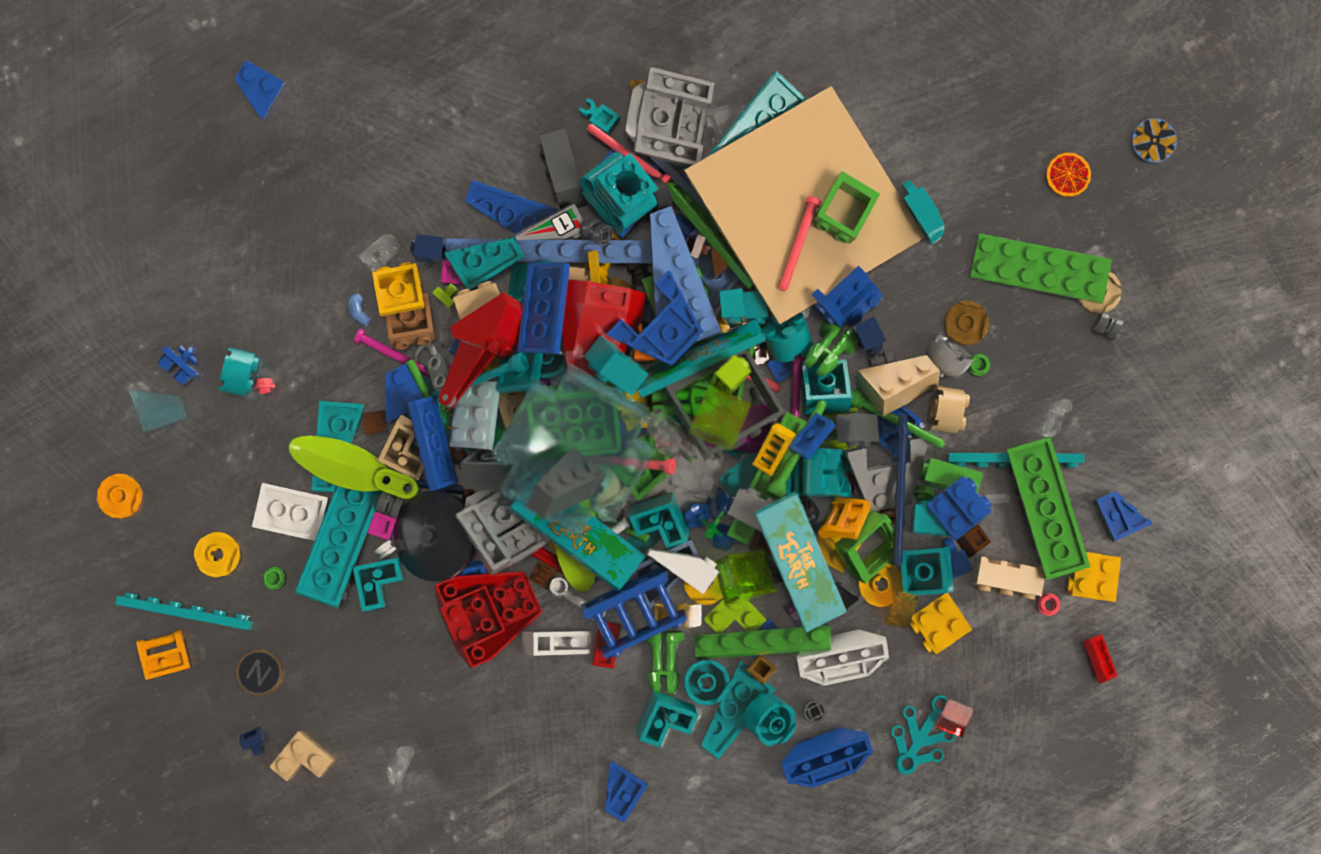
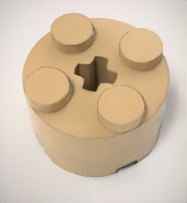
M936 385L933 389L937 391L936 396H931L929 401L927 421H931L932 425L928 426V429L957 434L959 430L965 429L966 417L963 416L965 408H968L970 396L961 389Z

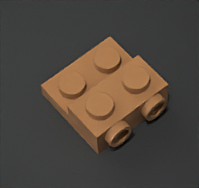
M422 293L425 308L386 315L388 339L391 347L403 350L408 348L409 344L417 343L420 346H426L432 340H436L428 293Z

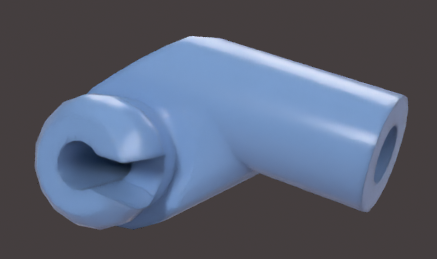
M355 293L347 300L349 315L366 327L371 317L361 311L363 298L360 294Z
M720 487L713 488L706 501L713 521L720 513L719 504L715 500L717 496L724 492Z

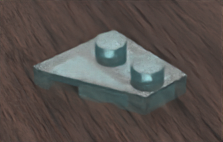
M130 391L144 433L188 418L180 396Z

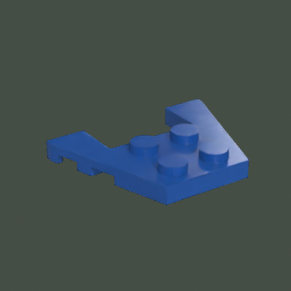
M668 270L654 286L671 303L640 335L622 319L607 335L672 366L703 334V331L685 301L672 273Z

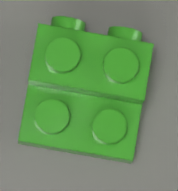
M648 435L640 437L620 456L665 461L667 458H671L660 451L658 448L660 444L657 439ZM610 465L638 501L643 499L653 488L670 476V474H665L664 470Z

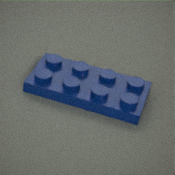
M528 262L517 352L524 354H559L570 264L565 262Z
M436 395L408 402V414L413 422L414 437L418 442L420 449L419 457L424 465L425 481L430 491L458 483Z

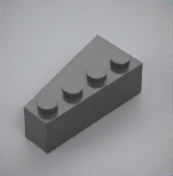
M572 447L536 484L526 506L544 520L597 495L607 473Z

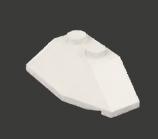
M858 629L831 635V650L800 652L796 657L800 677L825 686L869 676L883 661L889 659L886 637Z

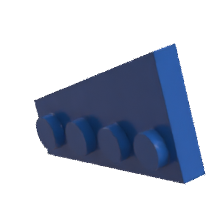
M475 180L471 181L465 199L467 203L515 234L557 211V208Z

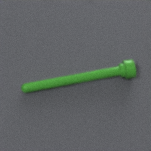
M854 389L851 392V407L860 409L863 407L898 426L899 416L889 413L883 417L875 406L867 400L862 391ZM907 422V429H910V433L938 448L944 447V440Z
M820 400L817 403L808 422L815 413L822 415L826 408L825 401ZM791 453L778 479L770 483L766 490L770 496L779 500L784 497L786 493L785 483L800 456Z

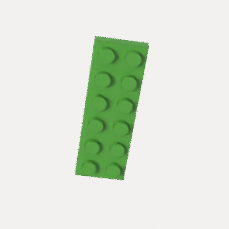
M979 233L970 278L1103 304L1112 259Z
M1051 437L1007 449L1006 452L1045 579L1050 580L1090 568L1091 566Z

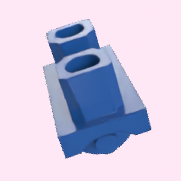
M181 345L177 349L182 354L181 357L165 346L162 350L164 354L157 364L168 372L176 363L180 370L173 378L181 385L186 384L191 378L196 379L200 375L186 363L190 361L194 365L198 361L193 356L196 351L193 346L186 350Z

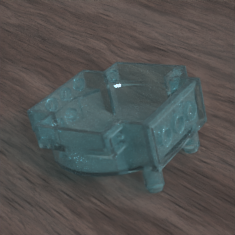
M570 363L554 389L534 379L493 452L498 462L506 466L508 463L511 464L499 490L503 491L502 495L512 501L517 499L523 502L522 506L532 511L526 505L536 484L574 447L591 462L596 463L607 474L597 495L546 518V520L551 523L557 521L563 525L562 528L571 534L576 532L580 535L594 511L597 512L596 516L606 522L609 520L615 522L656 451L655 446L637 437L649 417V408Z

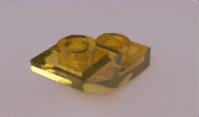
M896 591L893 602L889 605L884 624L906 629L916 609L918 596Z
M673 603L676 611L684 609L688 618L680 627H701V604ZM663 604L653 605V616L656 621L669 616Z

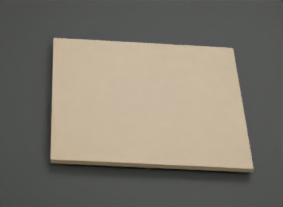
M832 86L684 170L690 183L778 325L815 304L817 301L811 294L817 289L826 296L857 266H860L867 273L925 238V235ZM841 171L880 193L857 238L851 244L840 242L835 238L834 234L829 231L820 230L811 221L789 287L785 292L779 289L807 208L805 201L808 196L823 201L834 179ZM838 189L825 214L853 230L866 204Z

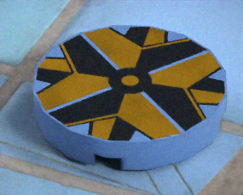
M1158 118L1141 122L1131 138L1135 154L1148 163H1160L1168 159L1177 145V137L1173 127L1166 121Z

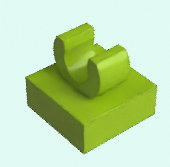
M452 283L444 291L438 286L432 292L449 310L455 306L454 300L451 298L456 295L458 289Z

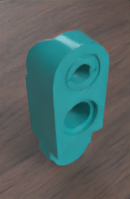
M910 180L902 183L901 187L906 195L904 200L907 208L925 235V239L930 245L941 240L944 233V223L939 216V210L924 187L916 189Z

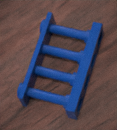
M663 566L624 584L619 592L613 589L581 604L586 620L589 618L595 619L607 644L601 647L605 659L616 657L623 650L671 627L678 628L684 624V621L688 620L684 609L676 611L664 586L665 582L669 581ZM652 588L657 590L669 615L658 621L655 620L644 597L645 592ZM631 598L636 599L648 626L635 631L623 606L624 602ZM610 608L616 610L627 633V636L616 641L602 615L604 611Z

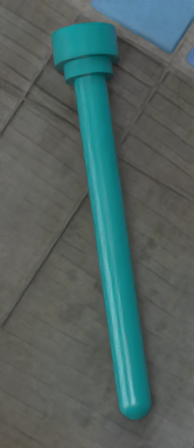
M520 352L513 355L508 363L482 372L470 387L510 371H517L519 373L527 370L529 363L526 356ZM435 391L432 393V396L436 395L438 400L440 393Z

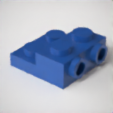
M857 266L826 297L835 305L851 327L854 323L860 322L863 315L870 308L876 307L883 295L869 279L865 271L860 266Z
M905 405L891 412L897 416L908 415V422L922 429L925 427L923 420ZM877 415L879 442L877 443L896 459L898 446L896 428L898 426ZM910 432L907 434V438L915 436Z
M962 476L926 505L954 541L992 512L990 509L992 506L991 502L985 495L979 496L975 491L978 487L970 477L966 479Z

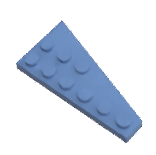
M670 206L651 213L650 229L654 285L668 270L672 273L685 301L703 331V334L694 343L721 333L672 207ZM654 286L655 315L657 317L671 302Z

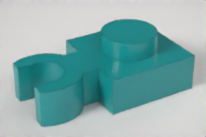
M587 98L586 104L591 108L584 110L580 107V115L585 118L591 117L589 124H594L603 132L609 134L619 122L620 115L603 104L599 108L595 107L594 101Z

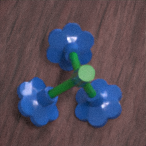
M722 492L720 496L716 497L715 500L719 504L720 513L714 522L708 523L706 521L710 518L711 513L708 510V505L704 502L700 504L692 503L689 510L684 513V518L687 520V525L690 528L696 526L701 528L704 525L707 527L705 537L713 539L712 544L716 549L721 548L724 551H728L738 541L727 535L731 525L727 526L725 523L718 524L722 517L728 514L735 496H729L727 493Z

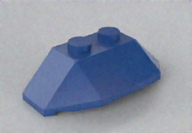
M837 728L797 743L782 761L781 765L788 784L814 788L855 773L863 765L867 757L871 756L873 749L867 732Z

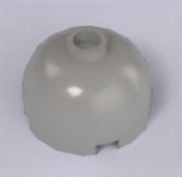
M939 334L932 341L928 350V357L940 370L939 376L943 377L945 374L949 377H957L963 374L972 365L974 360H971V355L957 343L945 342L947 337Z

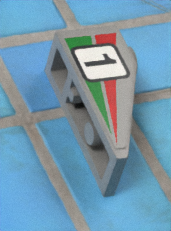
M570 203L514 234L516 240L563 239L569 237L575 239L582 235L584 221L575 204Z

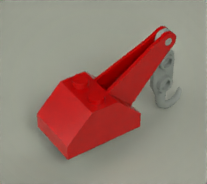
M503 292L450 326L453 338L460 341L450 370L446 358L437 351L433 343L426 346H417L414 351V360L417 362L419 361L420 352L423 349H428V371L434 389L440 393L438 400L441 405L449 409L454 408L494 357L504 359L518 350L523 309L522 303Z

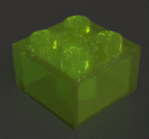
M709 385L689 430V434L731 451L752 403Z
M765 549L731 554L715 561L717 564L715 568L719 571L717 577L725 606L763 599L776 593Z

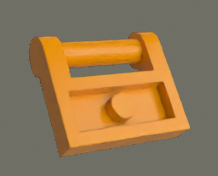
M833 498L831 510L825 523L821 525L818 534L825 539H829L831 536L857 539L870 511V500ZM842 511L841 516L837 522V525L835 526L834 523L837 519V516L839 512Z
M181 629L145 641L140 639L136 641L145 680L191 668ZM176 642L177 648L149 656L147 654V649Z

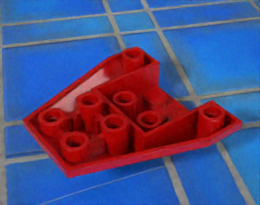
M568 279L561 335L567 372L597 377L596 373L588 367L589 362L584 356L600 335L615 344L625 354L628 346L610 338L607 333L621 319L636 332L644 316L647 294L624 287Z
M525 571L495 573L492 575L455 576L434 585L438 611L456 651L470 669L492 660L542 613Z

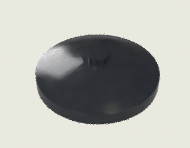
M441 490L424 491L409 499L398 514L394 527V544L397 548V555L405 568L420 579L428 581L450 579L460 574L473 558L476 548L455 516L464 510L465 502L456 495Z

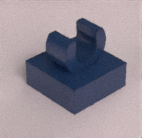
M261 726L240 735V745L243 751L251 748L254 756L263 753L261 743L264 742V732Z

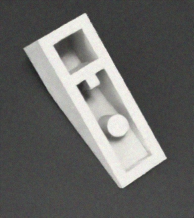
M649 548L646 551L648 555L702 594H704L719 573L715 568L717 564L708 557H705L703 560L699 556Z
M595 631L522 632V655L594 654Z

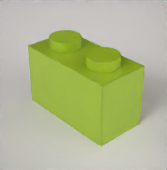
M734 355L715 373L710 384L726 399L745 381L751 372L750 366L745 359Z

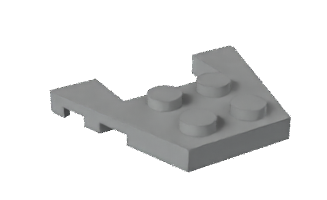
M917 436L907 438L904 505L912 504L913 492L917 486L928 445L927 441ZM861 446L844 450L851 472L858 483L857 486L862 499L870 500V512L872 510L878 511L895 507L897 462L867 468L866 448Z

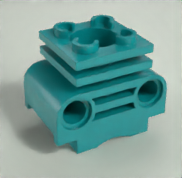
M614 152L577 181L584 190L582 194L586 200L596 209L604 223L613 227L618 235L657 205V200L653 193L658 190V187L631 153L624 157L621 153ZM619 185L624 190L625 194H621L617 190L616 186Z
M818 448L809 460L799 457L785 483L786 495L795 492L798 496L851 498L849 477H844V473H849L850 464L845 457L844 451L841 449Z

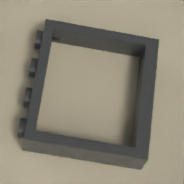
M748 349L736 354L738 358L742 357L749 364V369L751 370L749 376L771 410L772 415L710 450L707 448L676 394L714 374L733 356L666 386L663 391L704 461L709 459L715 461L724 455L723 451L731 447L734 450L743 445L744 442L742 440L750 436L751 439H754L762 434V429L768 425L772 428L776 423L780 424L782 422L781 418L786 413Z

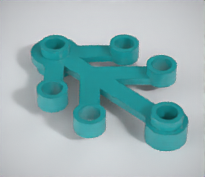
M938 695L932 699V710L920 731L915 718L916 709L913 706H905L903 708L902 715L907 720L913 742L909 750H907L903 738L905 735L904 728L900 725H895L891 729V735L895 738L899 752L895 759V767L901 774L909 775L916 770L917 765L943 760L944 752L939 748L932 749L928 754L916 755L921 747L944 741L952 742L955 739V732L952 729H944L942 733L928 736L939 715L946 713L950 708V702L947 697ZM938 700L944 702V707L941 709L936 707ZM908 708L913 710L911 717H907L905 714V710ZM895 728L902 730L900 736L894 735ZM947 731L952 733L950 740H946L944 737ZM935 751L941 753V757L937 760L933 758ZM904 759L910 761V765L907 768L902 766Z

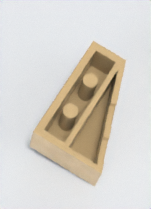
M927 355L858 370L857 387L884 417L933 390L936 385L939 386L940 370Z
M978 557L976 559L972 585H977V590L990 592L991 588L999 589V594L1013 596V592L1022 593V598L1035 600L1036 596H1042L1045 576L1042 568Z

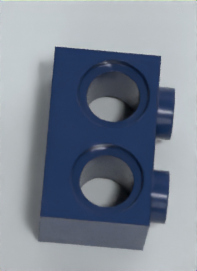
M416 234V239L411 241L410 252L417 262L443 265L446 241L443 237Z
M875 316L855 325L851 330L858 340V346L863 355L866 353L869 355L876 354L883 349L886 339Z

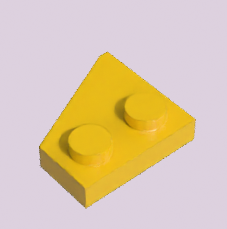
M598 251L588 252L590 279L588 281L611 285L612 280L605 266L599 265Z

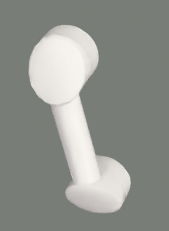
M555 578L551 581L549 589L554 597H564L580 608L581 604L587 602L569 591L568 584L563 578Z

